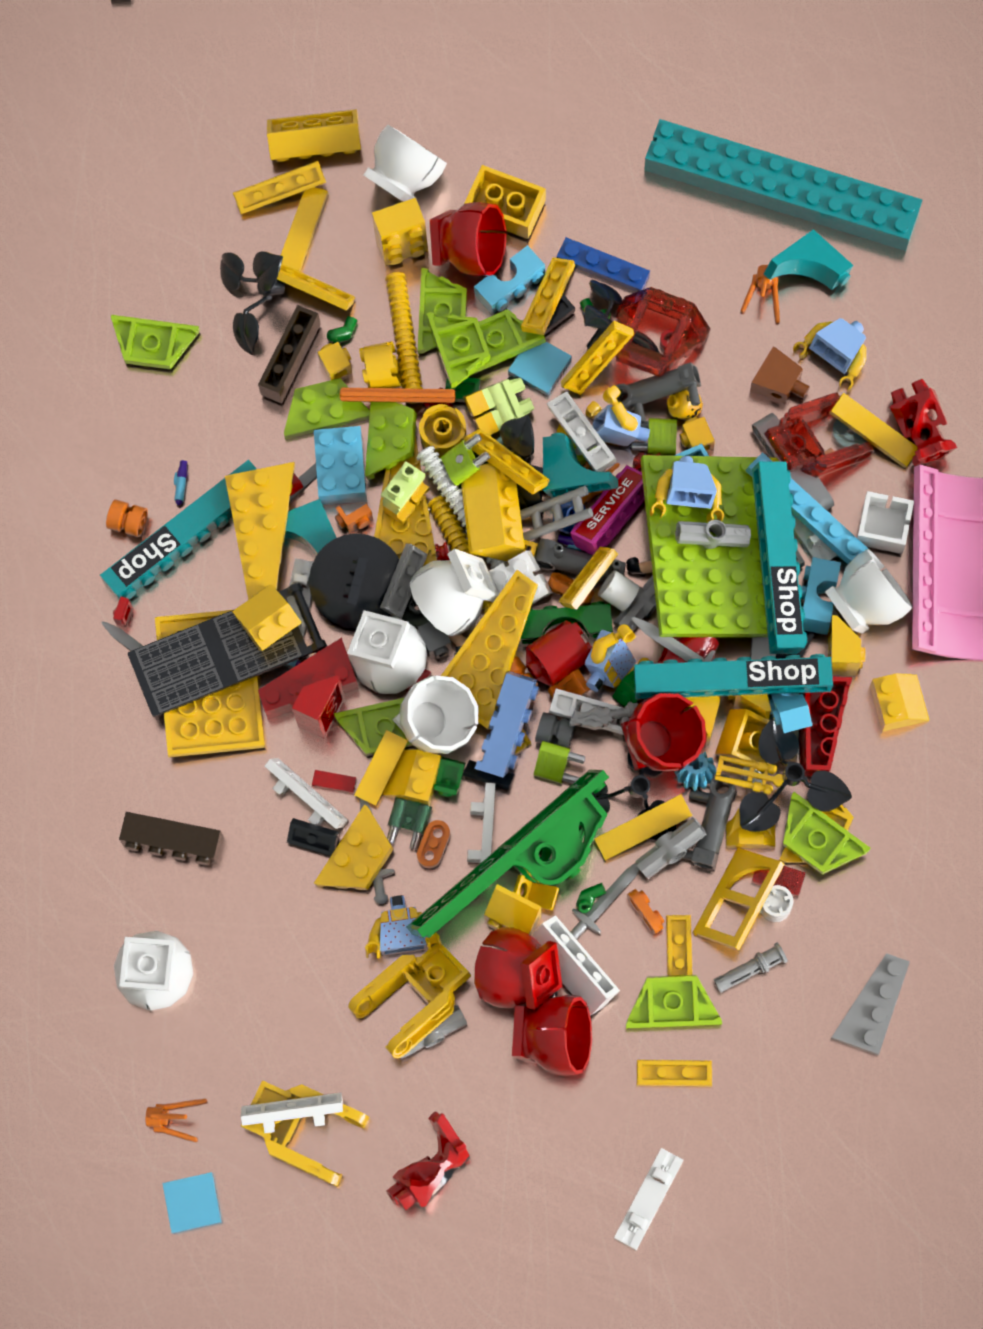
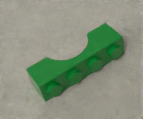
M598 601L588 606L580 605L577 610L567 607L557 608V606L553 605L545 606L541 610L530 608L518 646L531 644L546 634L552 627L563 623L565 620L571 623L576 622L586 634L588 640L597 639L601 630L613 632L610 604Z

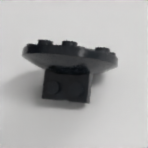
M347 534L330 541L319 551L310 570L309 588L316 607L331 622L350 629H357L364 610L389 617L390 614L382 610L380 606L399 558L385 542L366 534Z

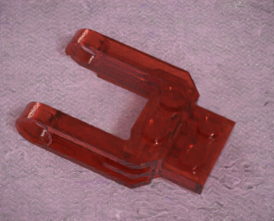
M837 392L791 407L784 417L780 419L778 426L769 428L764 433L781 462H787V470H790V472L800 469L801 472L818 478L860 463L874 453L875 450L870 442H866L860 445L854 444L825 455L823 447L807 422L830 415L829 412L840 397Z

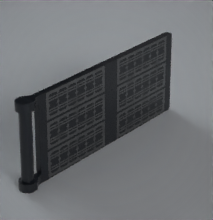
M295 583L279 591V593L286 601V597H294L313 642L310 646H306L300 629L297 626L263 651H259L232 611H229L128 652V657L152 716L157 717L297 659L317 653L327 647L325 640H322L303 596L301 583Z

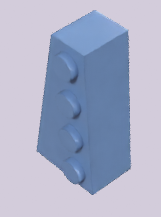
M511 671L506 673L496 703L498 709L494 711L489 724L491 733L487 734L481 748L484 756L482 760H477L475 769L502 778L510 769L514 770L518 759L515 751L517 746L521 747L525 736L522 728L524 723L528 724L532 713L529 705L531 700L535 701L539 687L535 686L536 679Z

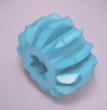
M705 751L699 754L695 761L681 770L674 771L677 776L678 783H683L685 789L693 787L695 792L697 787L705 790L707 784H710L714 775H716V768L713 758H707Z

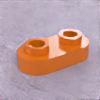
M554 572L549 578L548 585L554 593L562 595L570 587L574 579ZM593 590L590 591L581 605L591 602L594 596Z
M435 820L426 827L417 850L418 862L425 868L436 867L442 859L450 838L449 826L444 821ZM439 830L443 835L440 838H436L434 836L435 831ZM427 853H432L434 855V858L432 860L425 859V855Z
M634 889L627 894L629 901L654 934L661 931L664 919L657 910L652 911L648 903H650V900L644 891L638 892Z

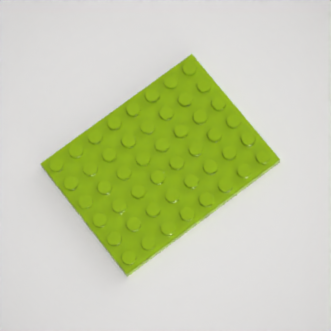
M643 455L641 458V469L659 637H768L753 478L746 472L748 466L757 457L690 456L693 459V463L707 465L710 473L721 484L722 505H719V508L724 512V519L721 522L724 524L748 525L751 529L748 547L717 546L714 549H708L703 545L677 543L675 531L678 521L708 523L706 516L712 511V507L709 509L666 504V500H664L663 504L666 507V512L663 517L660 518L661 510L659 508H654V513L650 516V509L657 500L655 494L659 478L667 469H672L675 461H679L684 456ZM769 457L773 462H779L777 457ZM713 514L714 520H717V516ZM709 532L713 537H717L715 533Z

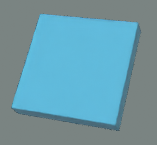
M545 342L518 354L509 368L508 374L520 377L525 384L548 396L568 366L572 356Z
M212 1172L162 1183L172 1234L222 1223Z

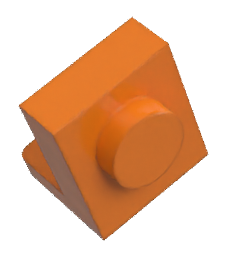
M367 504L347 516L340 505L335 508L337 514L335 516L336 522L341 529L345 527L349 533L357 528H365L373 519L372 511Z
M577 669L558 684L551 686L548 692L553 699L556 688L581 696L591 689L587 687V681L579 669Z

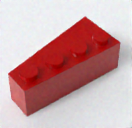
M342 637L258 690L267 719L292 712V698L296 692L300 693L303 686L335 675L340 677L344 694L359 689Z
M832 676L833 687L831 692L799 693L803 694L808 704L812 726L799 729L800 764L805 770L804 776L811 777L817 771L829 772L831 770L852 677Z

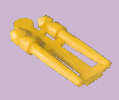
M721 755L719 757L715 780L753 789L752 791L755 792L763 791V793L768 795L772 793L773 787L766 784L767 781L773 782L776 787H780L784 782L782 774L768 775V773L772 775L776 773V765H766L764 762L757 763ZM724 761L733 764L749 767L750 769L748 771L731 766L723 765ZM757 769V771L764 772V774L754 772V770ZM725 771L747 776L748 779L744 781L723 777L721 772ZM752 779H760L762 780V783L755 781L754 783H752Z

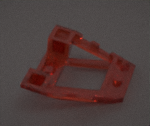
M653 287L643 289L625 296L623 303L617 309V322L627 326L628 317L632 320L628 327L633 329L634 335L616 354V361L661 377L673 368L678 360L688 357L693 349H699L703 346L711 328L693 302ZM647 309L678 320L663 354L631 343ZM681 337L687 339V341L677 351H675Z

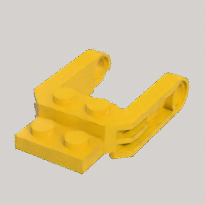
M436 943L431 947V951H426L421 957L401 955L350 1000L348 1008L357 1018H363L408 981L410 986L428 1005L400 1028L401 1031L385 1046L394 1058H400L453 1014L455 1003L453 992L467 981L471 974L443 945L440 947Z
M262 1080L251 1105L324 1094L302 1084L284 1091ZM343 1104V1112L331 1113L362 1129H365L370 1118L366 1114ZM301 1118L274 1121L275 1132L264 1133L263 1123L244 1126L241 1124L242 1128L264 1138L270 1156L327 1183L338 1186L343 1176L342 1174L334 1172L322 1164L285 1147L290 1142Z

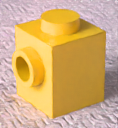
M339 342L329 343L318 351L319 361L330 380L342 379L352 374L349 362L352 360L346 347L341 348Z
M693 417L685 421V424H682V433L679 436L684 447L687 446L690 449L702 444L706 452L714 449L715 440L705 417L699 419Z

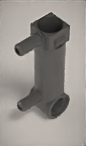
M690 362L678 366L676 369L628 385L618 384L616 387L620 390V395L616 399L623 404L626 411L631 412L634 410L635 414L641 416L640 424L646 421L643 404L684 390L689 392L691 405L697 406L700 404L697 387L701 386L698 368ZM628 394L627 399L622 402V397Z
M540 539L534 558L540 568L546 570L557 569L579 575L593 555L563 547L561 544L549 539ZM617 559L614 560L599 581L604 582L614 570L624 575L626 563Z
M714 777L710 783V793L697 790L695 792L691 790L689 793L690 799L707 803L702 821V827L707 835L697 842L693 851L686 850L687 853L683 857V859L692 860L695 866L715 870L732 802L737 796L735 785L715 780ZM728 785L729 790L726 793H718L720 786Z

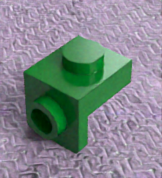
M447 378L446 389H451L449 380ZM467 378L457 387L452 388L456 393L455 402L465 403L463 397L480 390L481 380Z
M634 670L622 679L612 696L624 707L628 702L638 704L640 699H635Z
M442 757L433 790H437L438 794L442 796L452 797V795H457L460 790L466 763Z

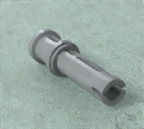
M776 942L774 947L763 953H755L756 955H754L753 959L714 978V983L719 992L722 993L760 972L767 973L769 968L781 962H788L779 943Z

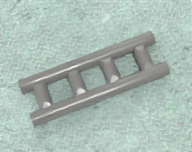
M582 486L520 510L521 520L531 517L534 529L524 532L523 538L530 541L593 517L591 508L584 510L581 498L588 495L587 487ZM572 501L575 513L563 518L561 505ZM552 509L554 521L543 525L540 513Z

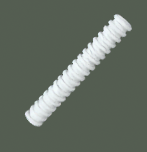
M429 446L418 453L416 458L421 460V466H425V472H429V478L434 479L433 484L438 485L437 490L442 491L441 496L446 497L445 501L450 503V509H454V515L459 516L457 519L463 522L461 524L462 527H466L462 489H459L460 485L456 486L451 481L442 463V459L438 457L439 453L434 452L435 447ZM486 557V562L491 564V569L507 562Z

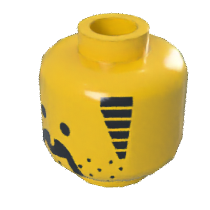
M687 390L670 395L667 400L670 415L684 420L697 417L703 407L700 395V404L697 406L691 405Z

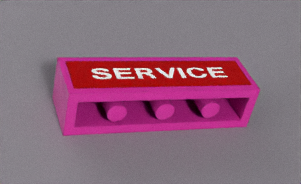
M626 465L615 476L618 479V488L603 490L600 498L593 506L589 507L593 511V517L576 523L570 532L575 547L594 555L600 546H608L645 501L642 472Z

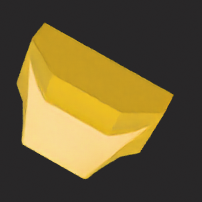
M738 808L732 820L728 821L726 825V848L775 849V825L770 829L760 832L744 830L740 826Z

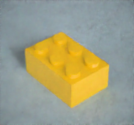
M481 165L464 204L485 202L498 205L504 215L506 231L529 239L546 201V188Z
M416 198L372 212L376 243L385 266L399 264L403 259L419 257L428 251L425 220Z

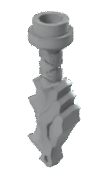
M628 702L624 708L611 710L609 707L599 709L595 706L586 712H579L575 708L572 718H569V726L581 725V727L592 730L602 729L604 726H608L609 723H613V719L620 717L630 718L638 704Z

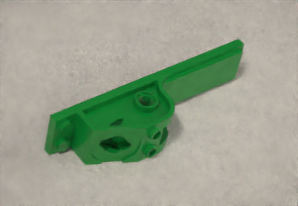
M589 769L406 926V928L412 935L430 938L512 866L529 881L546 885L559 884L567 878L572 879L581 871L580 867L585 863L591 851L589 847L598 828L601 829L608 815L591 793L595 794L602 790L606 785L604 782L609 776L604 770Z

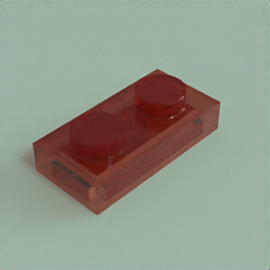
M783 866L773 886H783L791 892L792 896L799 897L806 872ZM756 870L751 883L761 886L769 870Z

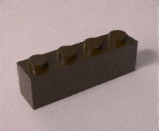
M299 305L296 306L258 383L262 396L279 403L283 402L321 325L317 312Z
M126 812L119 840L122 845H125V849L131 851H139V848L148 850V853L152 855L162 856L163 853L171 854V857L177 860L185 861L186 858L196 859L195 862L198 864L209 865L210 862L217 864L223 834L221 830Z

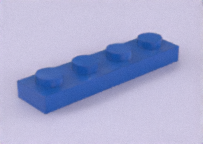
M565 237L556 258L574 260L575 268L640 294L650 275V270Z

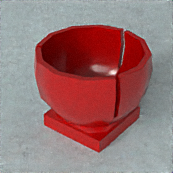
M485 202L466 203L457 210H448L429 220L432 265L441 266L450 262L461 273L472 276H491L501 267L506 251L507 233L480 231H506L504 215L498 205Z
M654 694L637 705L629 721L621 723L635 770L648 767L653 771H678L698 758L706 742L705 720L696 705L682 712V710L693 704L692 701L680 694Z
M501 927L493 930L482 942L484 946H480L475 961L474 983L479 997L485 1002L498 1008H515V1006H521L526 1003L527 1008L535 1010L562 987L557 942L547 941L541 946L534 937L514 927Z
M564 995L549 998L535 1010L526 1006H515L512 1043L513 1057L529 1064H538L550 1074L569 1076L585 1071L590 1059L592 1046V1022L587 1003L581 996Z

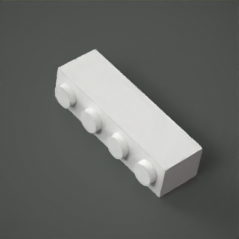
M557 916L542 923L531 935L541 946L547 941L557 942L562 983L572 995L583 998L587 1003L590 1016L605 1007L620 991Z

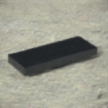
M468 761L463 776L485 783H495V786L506 790L510 789L515 774L508 772L502 778L475 769L477 762Z

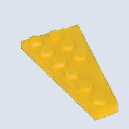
M416 436L414 456L397 463L395 467L389 470L386 469L382 492L405 462L421 471L420 460L416 458L418 455ZM426 495L418 506L415 505V510L403 525L384 513L383 498L381 497L374 537L390 546L399 559L405 544H412L428 554L423 566L432 561H437Z
M295 462L225 476L248 600L270 584L277 590Z
M519 570L515 571L441 674L444 677L455 678L470 689L478 705V722L488 730H491L489 729V724L494 711L498 709L496 703L506 673L511 669L538 586L537 583Z

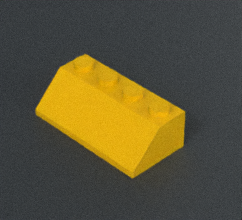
M357 109L267 120L270 160L284 162L293 157L308 159L312 155L321 154V156L327 157L334 155L336 152L352 154L357 152V150H361Z
M492 464L480 465V470L461 483L469 553L508 562V560L514 558L525 549L517 484Z

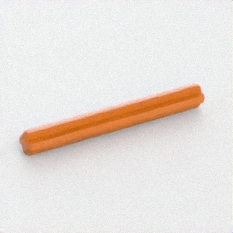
M346 387L340 389V400L346 402L454 403L456 399L454 389Z

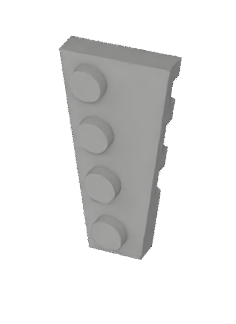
M886 953L831 1039L878 1056L910 961Z

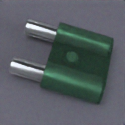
M395 797L387 825L390 827L387 836L389 842L394 844L398 830L413 833L410 849L413 850L414 847V850H418L421 836L424 835L429 822L432 807L423 803Z

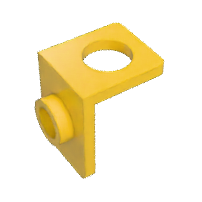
M519 874L513 892L520 895V887L524 883L523 898L541 906V909L553 910L559 888L533 883L526 879L524 875Z

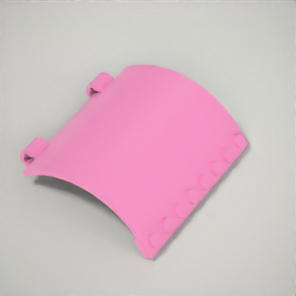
M924 465L914 467L913 650L950 658L983 660V478L945 474Z

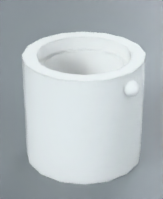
M614 570L602 584L598 596L623 612L636 597L639 585Z
M773 886L759 913L768 921H783L788 917L793 906L791 892L783 886Z

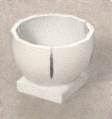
M387 125L380 133L374 147L375 167L373 169L368 167L364 176L404 202L416 198L414 197L415 192L433 185L443 173L447 163L429 150H425L426 148L397 129Z
M453 549L448 553L450 560L432 561L426 564L413 575L410 581L413 599L422 614L435 628L450 636L460 635L469 630L478 620L484 600L494 602L499 595L484 560L466 552Z
M869 549L859 553L846 566L839 587L832 586L825 591L851 629L861 634L870 629L868 625H889L903 618L912 609V604L887 568L880 571L885 566Z
M364 610L347 654L358 680L363 685L379 694H394L416 683L426 667L427 648L419 631L407 621L399 617H388Z
M430 676L411 687L400 705V713L392 720L404 732L409 743L416 746L418 750L429 753L449 754L464 746L475 732L478 725V705L470 689L455 678Z
M151 931L136 934L133 937H125L124 944L120 948L114 963L117 989L130 1004L149 1010V1008L150 1010L171 1007L186 994L193 977L191 954H189L187 948L177 937L160 931Z

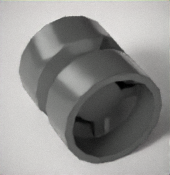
M543 712L535 742L541 744L542 741L569 748L576 725L570 727V719L562 718L558 720L557 715Z

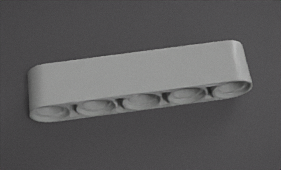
M770 413L751 425L752 430L770 457H777L779 462H787V470H790L791 478L824 509L832 508L834 501L830 493L774 413Z

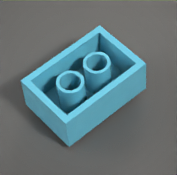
M361 426L314 430L318 497L322 505L367 502Z

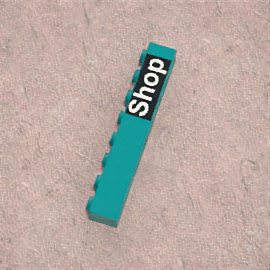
M248 459L229 475L256 470L257 468ZM225 478L100 574L104 584L118 600L120 596L131 599L137 593L136 590L143 585H149L154 581L158 573L171 568L177 558L189 554L195 544L199 541L204 542L210 537L213 530L217 527L221 528L229 522L232 512Z
M759 461L752 468L769 653L798 654L807 644V634L803 630L805 612L801 608L802 586L799 585L798 581L800 564L796 561L798 542L794 538L795 517L791 511L793 495L789 491L791 473L790 470H787V462Z
M813 654L810 658L789 655L786 656V659L764 656L761 660L739 657L736 661H727L726 658H715L710 662H703L702 659H690L685 663H678L677 660H666L659 664H654L653 661H641L639 664L634 665L635 699H648L654 694L659 693L680 694L683 697L831 692L833 687L831 657H825L824 654Z

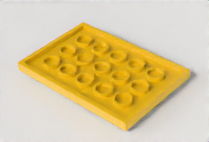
M232 610L155 617L157 640ZM257 676L164 713L168 757L265 748Z

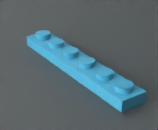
M762 452L748 466L746 472L752 476V468L759 461H773ZM791 478L789 483V491L793 495L791 511L796 518L847 564L859 553L868 549Z

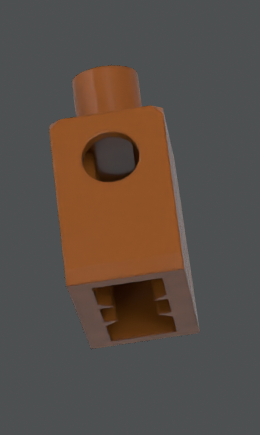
M773 346L752 380L750 391L786 403L792 393L804 399L810 386L799 381L803 372L802 367Z

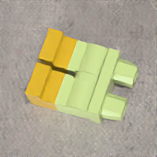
M521 378L505 379L463 397L469 413L473 417L493 408V410L473 418L477 430L481 429L488 435H492L499 431L502 424L506 421L523 417L535 409L530 398L520 402L517 400L515 394L526 389Z
M405 462L381 493L384 513L403 525L415 510V505L418 506L430 490L429 486L423 482L426 477L425 473Z

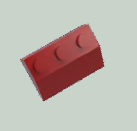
M335 675L303 686L300 693L296 692L294 694L291 706H293L292 711L299 728L323 739L325 738L335 718L334 713L338 712L345 698L340 677Z

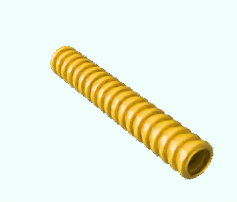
M393 272L385 277V281L387 282L386 287L388 289L387 294L389 295L388 300L390 302V314L392 315V327L394 328L393 333L396 335L394 340L397 348L396 353L399 355L397 359L399 361V372L402 375L401 381L403 383L401 385L402 388L423 389L421 387L419 361L417 360L416 341L414 340V328L412 327L411 308L409 307V295L407 294L406 276L401 272Z
M440 495L433 498L428 503V508L432 509L431 514L435 515L434 519L438 522L437 525L441 528V533L445 534L444 538L448 540L447 544L451 546V551L457 549L470 554L468 539H466L467 535L463 533L464 529L460 526V521L456 520L457 516L453 514L454 510L450 509V503H446L445 496L442 497ZM484 600L482 609H485L484 614L493 602Z

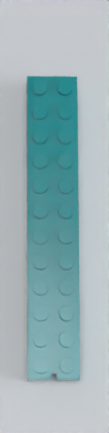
M659 119L653 135V141H651L645 157V171L903 251L907 250L923 201L920 198Z

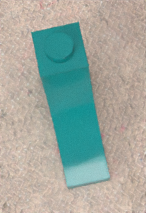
M813 229L772 258L763 275L769 280L786 274L803 275L823 283L832 290L839 284L843 286L850 279L851 275L849 273L854 265Z
M553 433L549 437H543V475L550 479L548 486L543 488V491L551 498L582 486L587 487L588 493L618 488V479L612 473L596 472L582 467L575 454L573 441L564 433Z
M320 499L288 511L284 537L304 544L316 556L326 544L337 538Z

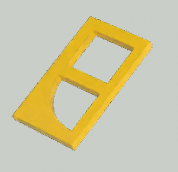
M737 848L692 933L740 950L784 864L779 860ZM756 870H769L755 898L730 890L733 884L742 876ZM724 900L749 908L735 936L710 928Z

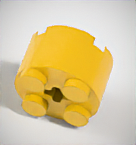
M393 341L359 348L361 361L364 362L366 368L362 369L363 379L367 383L368 388L401 387L399 361L392 354L396 352Z
M438 404L427 409L419 423L420 440L423 448L434 446V452H438V457L441 458V456L464 440V437L467 436L463 414L458 409L445 404Z

